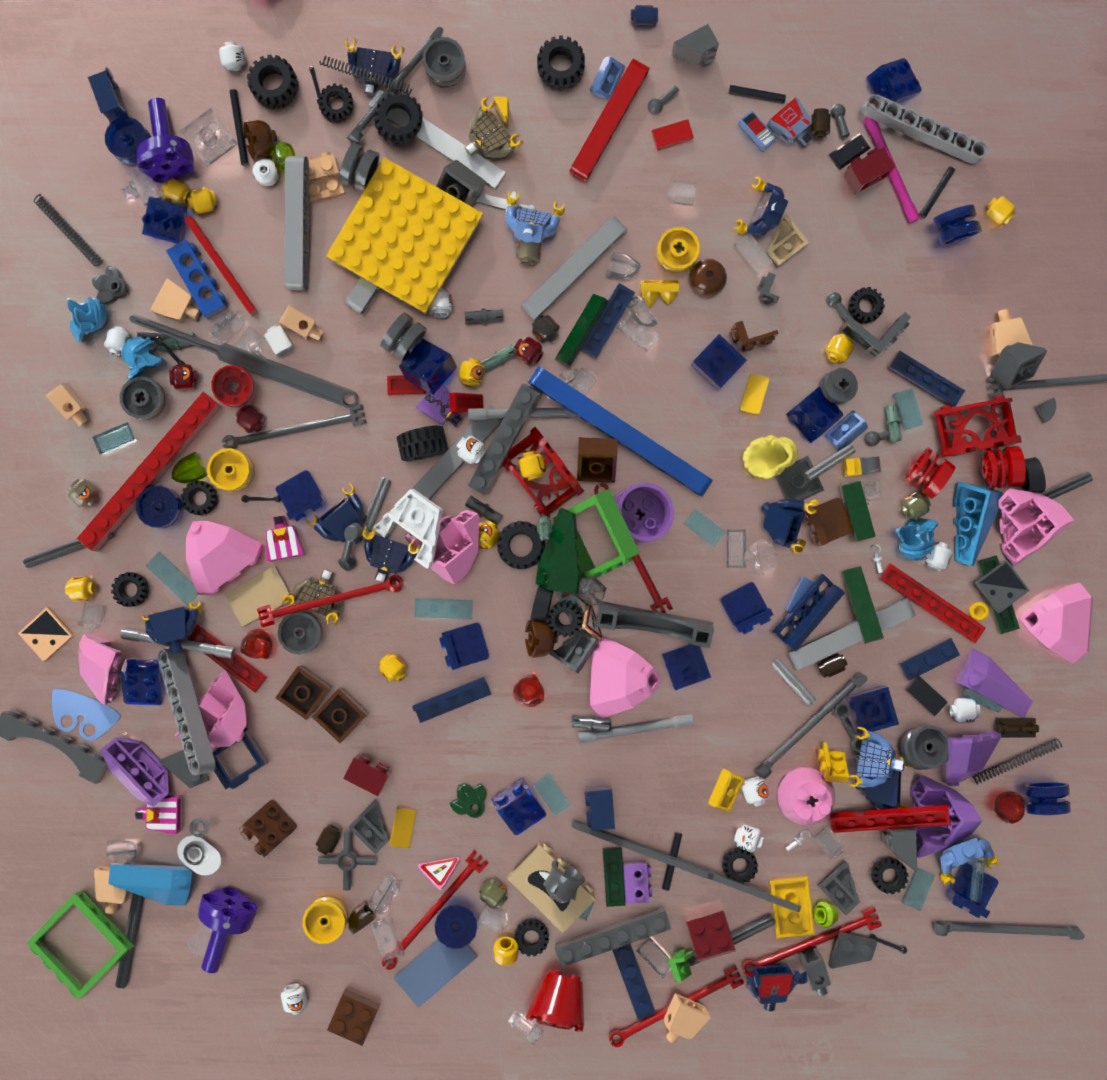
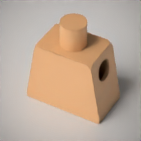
M168 278L150 309L156 315L181 323L185 321L187 316L196 320L201 312L193 307L194 298Z
M289 305L279 321V325L304 339L310 336L319 341L324 332L314 326L315 320ZM300 323H305L308 327L303 330L299 325Z
M1009 309L998 311L1000 322L990 326L992 356L1001 355L1004 347L1007 345L1011 346L1017 342L1032 345L1022 318L1011 319Z
M68 383L60 384L45 395L66 420L73 419L78 426L88 421L82 412L86 407ZM70 403H71L72 406H73V410H72V411L69 409V404H70Z
M98 867L94 870L96 901L106 902L105 913L115 914L117 913L118 904H124L128 901L130 892L108 884L110 868Z
M675 993L664 1017L665 1025L669 1030L666 1038L672 1043H676L680 1036L692 1039L711 1018L706 1007Z

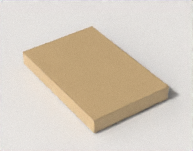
M273 566L224 594L241 626L244 627L259 619L257 608L270 605L271 611L283 606L281 604L283 597L290 592L276 566Z

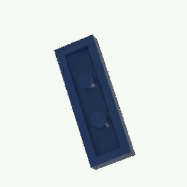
M948 638L900 662L899 665L907 681H910L960 656L952 638Z

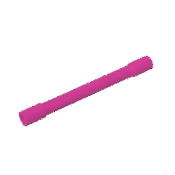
M868 117L864 118L878 150L884 147L895 165L894 170L890 173V177L903 204V209L909 223L920 219V216L908 194L883 138L878 122Z

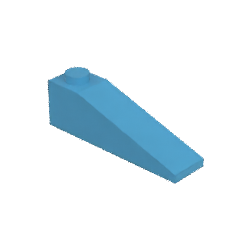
M958 482L954 497V507H956L954 525H957V536L955 537L956 561L974 566L998 513V500L1002 497L1003 492L983 486Z
M110 864L108 884L164 905L186 906L190 892L192 870L187 866Z

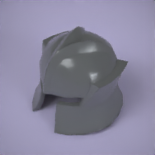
M554 860L551 873L543 885L546 887L551 900L555 899L560 903H566L571 899L575 901L577 889L585 882V877L570 864L564 873L558 869L559 861Z

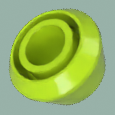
M824 901L816 905L814 919L820 927L829 928L838 921L839 912L834 905Z

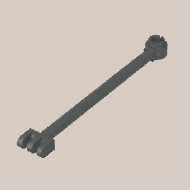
M442 27L436 28L395 78L394 87L397 80H399V87L400 82L405 80L423 58L426 45L443 34ZM387 88L348 135L347 139L357 144L364 136L361 132L373 119L378 101H381L384 95L388 96L390 92H395L396 89Z
M1107 374L1024 381L1008 390L1107 382ZM987 378L988 383L995 382V385L988 386V390H996V393H989V398L1003 395V390L1006 389L995 378Z
M363 405L349 407L350 413L241 437L226 435L222 439V443H226L228 439H231L232 444L230 446L224 444L223 447L236 449L241 444L352 421L353 426L367 424L366 420L358 421V418L365 416L364 412L356 413L357 410L363 409Z
M857 672L849 679L851 682L771 757L761 762L754 772L759 777L767 778L772 773V765L856 687L860 688L866 683L867 676L861 672Z
M946 921L934 922V931H936L938 936H947L948 932L958 931L1068 936L1071 940H1082L1085 937L1078 926L1066 925V928L956 924Z

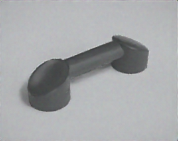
M352 523L344 531L346 541L342 558L338 560V563L346 571H350L356 566V561L350 554L353 541L363 535V528L359 523Z
M839 703L834 708L833 714L841 720L850 736L851 748L855 752L860 753L862 739L855 737L857 733L848 718L850 707L845 703Z

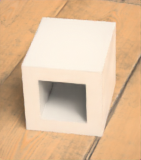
M277 325L272 326L267 330L268 333L264 335L278 357L295 348L281 325L278 327Z

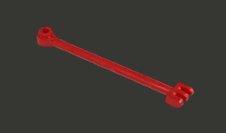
M600 483V487H604L605 490L609 489L607 484ZM596 485V486H595V489H594L595 495L599 493V492H598V489H599V486H598V485ZM639 554L633 556L632 559L655 602L650 605L652 611L658 612L656 609L660 608L662 613H666L663 606L665 604L669 610H672L673 607L668 597L661 599Z
M393 575L384 583L272 611L270 605L257 608L259 620L261 621L260 624L261 627L275 625L274 618L383 590L399 592L403 588V581L400 576Z
M475 850L465 860L469 864L468 867L392 953L384 955L382 959L383 967L386 966V960L390 959L393 964L387 965L386 969H394L403 951L473 871L476 870L480 874L487 866L488 862L486 860L481 866L478 864L483 858L480 855L475 861L472 859L477 854Z
M875 907L862 911L864 918L759 961L747 960L743 963L742 970L746 976L752 977V970H746L749 964L753 965V967L768 966L837 938L839 931L849 933L866 925L871 931L881 927L882 924L880 921L873 923L879 917L878 914L870 916V914L876 912Z
M733 965L723 970L726 977L686 998L696 1002L728 984L731 985L732 989L743 985L744 981L740 979L735 982L741 975L739 972L731 974L737 970L736 965ZM669 1007L626 1030L612 1031L609 1035V1042H611L613 1047H621L628 1037L664 1019ZM619 1035L620 1039L615 1041L613 1040V1036Z

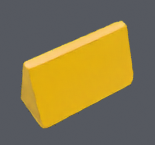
M494 97L495 110L504 127H508L509 99L508 97Z
M754 374L749 375L739 411L756 416L759 415L770 378Z
M723 769L708 803L717 809L730 813L745 778Z
M397 807L389 846L410 847L417 810Z

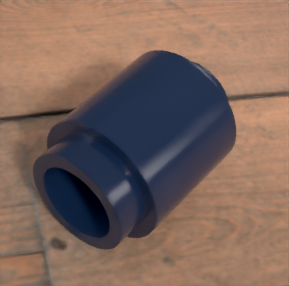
M635 5L634 9H631L630 19L634 21V25H653V23L658 22V7H653V5Z

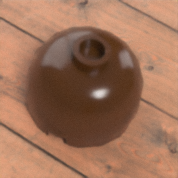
M261 120L244 122V137L248 140L249 145L246 146L251 158L260 159L268 156L274 148V142L277 141L275 130H271L270 126Z
M708 258L697 262L689 273L691 289L701 297L717 296L722 292L727 282V274L723 265L715 259Z
M528 620L526 623L525 632H529L528 639H525V645L528 655L532 656L531 658L544 657L550 654L555 643L558 642L557 632L553 633L551 631L553 628L548 626L549 622L547 621L544 623Z

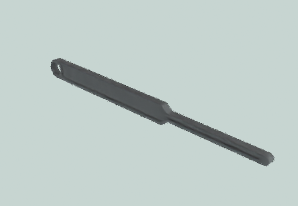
M136 314L129 317L132 323L215 353L220 361L239 366L244 370L343 407L349 408L355 406L358 402V395L353 390L230 344L216 345ZM352 394L355 402L347 404L344 401V395Z
M577 820L572 822L571 827L703 878L714 880L796 912H800L802 907L796 903L721 876L708 869L604 830L592 831L591 825L587 826L586 823Z

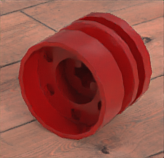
M226 365L214 374L211 388L215 398L224 405L241 407L252 399L255 392V383L251 375L243 368L236 365ZM233 382L236 385H239V387L236 388V392L229 388L232 386Z
M1019 446L1005 447L1003 452L999 448H994L993 450L985 449L983 451L982 474L988 489L1002 488L1004 483L1008 487L1024 485L1026 466L1023 452Z
M928 447L914 459L904 481L910 483L914 479L913 487H917L923 482L921 492L930 499H933L949 481L956 466L946 459L936 464L939 454L935 453L931 456L932 449Z

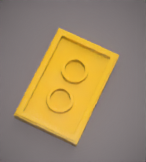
M802 876L769 880L772 895L802 906L800 912H796L772 903L776 939L815 935L809 877Z

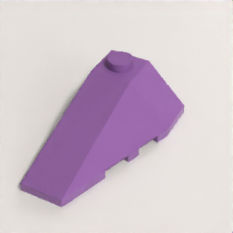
M975 649L971 650L955 683L1025 718L1033 701L990 657Z

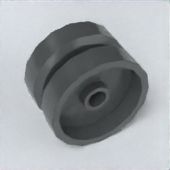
M439 37L426 45L423 52V64L427 77L439 86L449 87L459 82L465 73L466 61L463 49L457 41L449 37Z
M352 143L342 162L339 183L348 187L354 183L356 190L364 192L378 168L379 152L369 149L364 153L363 146Z
M405 312L394 321L380 344L388 352L395 350L394 356L401 362L406 361L411 356L427 331V328L419 322L412 326L413 318Z
M135 377L123 385L120 392V404L129 416L141 421H153L165 412L168 405V396L165 389L154 380L146 377Z
M300 611L289 614L279 624L278 639L282 647L290 653L304 654L311 652L322 641V623L310 612ZM299 629L303 631V635L301 637H299L300 633L297 632V630Z
M936 726L914 728L908 731L902 738L900 744L901 755L905 762L914 769L927 770L938 768L949 759L948 735L941 728Z

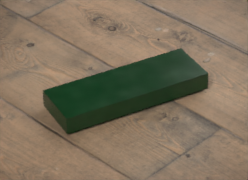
M861 481L841 486L856 542L876 537Z
M622 847L602 848L606 907L626 906Z

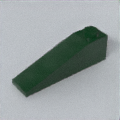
M563 508L559 509L550 538L547 540L539 561L535 584L547 590L573 594L579 593L581 569L577 567L579 550H576L575 539L578 537L575 513Z

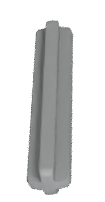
M853 445L845 446L805 472L808 480H814L854 454L856 451Z
M382 477L379 481L363 521L364 526L362 528L364 530L365 526H367V532H371L391 483L389 479Z
M775 659L771 664L773 668L807 705L813 704L816 698L781 659Z

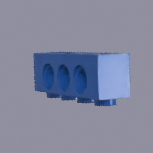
M185 239L166 250L206 319H210L227 309L225 305L227 299L222 292L219 293L216 286L218 284L212 275L209 276L206 272L209 268L203 259L200 260L197 253L199 251L194 243L190 244ZM193 258L192 265L185 266L186 260ZM202 274V281L195 283V277ZM207 291H212L211 298L204 299V294Z

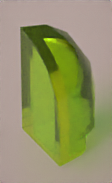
M193 452L176 463L172 470V479L180 483H192V481H198L208 476L205 467L203 468L200 465L198 454Z

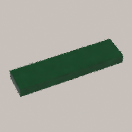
M596 294L591 296L555 360L571 366L609 301L606 298Z
M997 555L977 561L982 577L1000 564ZM1012 604L1001 613H997L992 607L1000 634L1020 629Z
M861 566L842 571L864 644L883 639L884 636Z

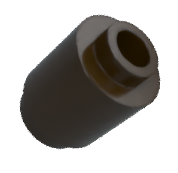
M825 108L814 109L811 115V134L815 135V138H826V135L830 134L831 114Z
M838 653L821 660V663L817 664L823 678L827 676L830 678L845 671V666L848 665L843 654L839 655Z
M331 824L324 827L315 843L318 847L317 850L325 855L333 853L341 838L340 834L342 831Z

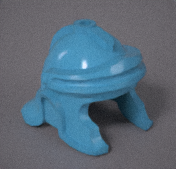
M88 297L83 303L78 304L76 301L67 298L68 309L72 312L73 317L70 320V329L76 341L82 342L85 334L88 335L101 329L107 322L109 317L108 311L103 304H100L99 299Z
M134 337L128 339L124 344L122 358L128 364V369L131 370L127 379L140 377L144 370L150 367L156 368L166 362L165 359L152 355L155 342L151 338Z
M919 518L917 520L910 519L906 527H898L896 533L901 537V543L899 544L901 554L911 560H922V557L932 552L934 549L932 545L934 543V529L938 526V523L934 520Z

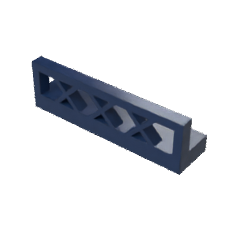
M821 574L773 630V633L785 645L796 651L845 592L840 587L834 585L824 574ZM825 582L828 586L822 592H819L820 585ZM814 597L812 605L807 606L809 598ZM801 612V618L794 621L795 615ZM789 626V632L783 636L781 631Z
M484 676L414 704L412 708L414 712L416 711L418 719L422 723L489 696L492 693Z

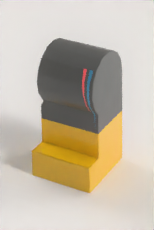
M879 457L843 460L845 478L881 472Z

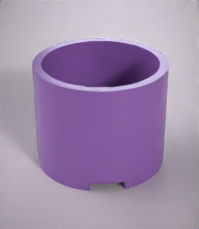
M635 484L613 497L636 546L659 539L668 532L673 523V503L669 495L655 484ZM634 513L639 515L640 518L634 517Z

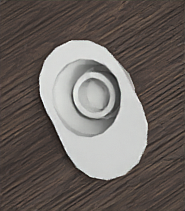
M187 836L178 845L177 853L179 859L195 873L208 876L219 869L221 865L219 852L199 836Z

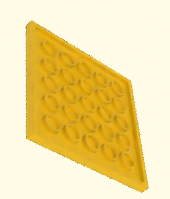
M384 157L326 257L426 314L482 219L483 213Z

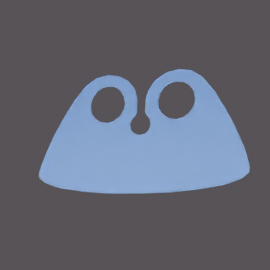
M62 689L52 691V710L58 729L65 732L74 730L78 724V716L82 715L84 721L80 723L79 734L85 740L92 741L101 737L121 717L115 709L108 705H103L95 699ZM69 715L73 719V724L70 727L62 726L61 718L63 716ZM85 725H94L96 730L92 736L85 735L83 731Z

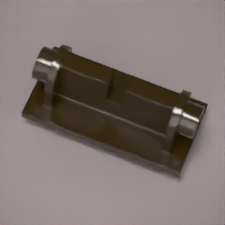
M997 718V732L1001 733V738L1036 737V732H1039L1036 718Z

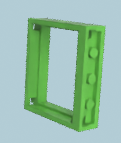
M610 489L598 493L568 509V511L578 515L596 505L620 555L595 568L577 530L578 537L575 539L576 550H579L577 567L581 569L582 580L588 577L590 580L602 576L633 561L632 557L640 553Z
M83 891L75 893L27 942L31 951L43 960V964L48 969H51L56 974L57 979L69 988L70 993L78 999L88 995L134 947ZM74 904L118 950L85 986L74 977L40 940Z

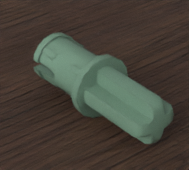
M175 338L162 341L170 350H180L181 347L191 345ZM158 345L159 351L165 352V349Z
M510 344L499 352L495 351L494 355L480 364L485 367V372L499 364L503 365V362L515 356L516 350Z
M894 403V407H892V404H888L885 406L888 419L886 425L889 426L891 441L898 442L902 440L900 427L902 421L899 419L898 405Z
M545 515L539 518V524L537 525V531L542 541L544 539L548 540L552 531L551 519Z

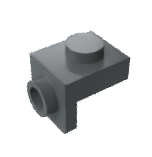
M770 272L766 277L762 276L758 286L761 287L758 297L762 298V301L767 304L777 303L779 300V296L769 293L776 276Z

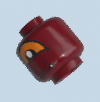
M526 337L523 340L519 339L514 346L516 349L515 356L526 365L537 364L544 354L542 345L531 337Z
M190 364L174 365L172 370H169L170 385H173L176 390L192 389L194 382H198L197 371H193V367Z
M244 405L236 413L237 424L247 433L259 432L265 425L263 423L264 414L254 405Z

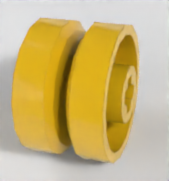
M674 227L667 230L661 236L657 246V260L660 266L665 271L673 274L689 271L694 266L700 253V243L697 236L691 230L684 227Z
M225 448L215 452L209 459L207 474L211 483L217 488L236 492L250 484L254 475V466L250 458L243 452L232 448ZM232 468H233V471H232L231 473H229V472H228V469H232Z
M323 896L316 899L307 908L303 916L302 927L305 934L310 940L318 944H328L335 941L341 936L348 923L347 909L339 899L331 896Z

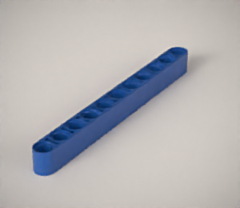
M538 366L528 381L531 386L610 438L618 439V443L699 496L703 497L713 480L542 367Z

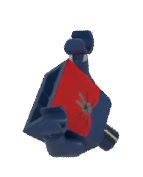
M787 964L752 967V977L748 976L746 987L751 995L758 999L760 1004H764L766 1011L772 1012L775 1010L776 1003L786 1002L788 995L795 986L807 983L808 978L806 971L801 974L799 971H795L793 975Z

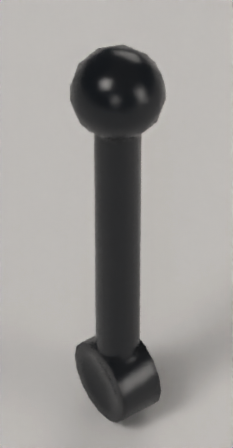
M313 66L309 67V70L312 75V79L318 97L317 103L319 104L318 100L320 90L315 75V69Z
M160 336L155 338V344L161 345L178 365L185 364L162 342L163 339Z
M243 495L241 500L245 503L249 501L280 502L281 496L249 497Z
M870 934L868 937L871 939H875L879 943L897 949L902 954L907 953V948L905 946L900 947L894 945L892 943L877 938L875 934Z

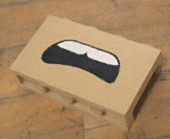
M539 843L537 848L508 875L507 879L564 933L595 901V896L593 895L595 891L589 885L584 886L582 884L577 889L575 901L571 899L566 903H560L555 899L551 900L543 883L551 873L552 862L558 860V869L563 873L566 870L567 864L560 857L556 859L552 855L553 850L547 844L543 846Z

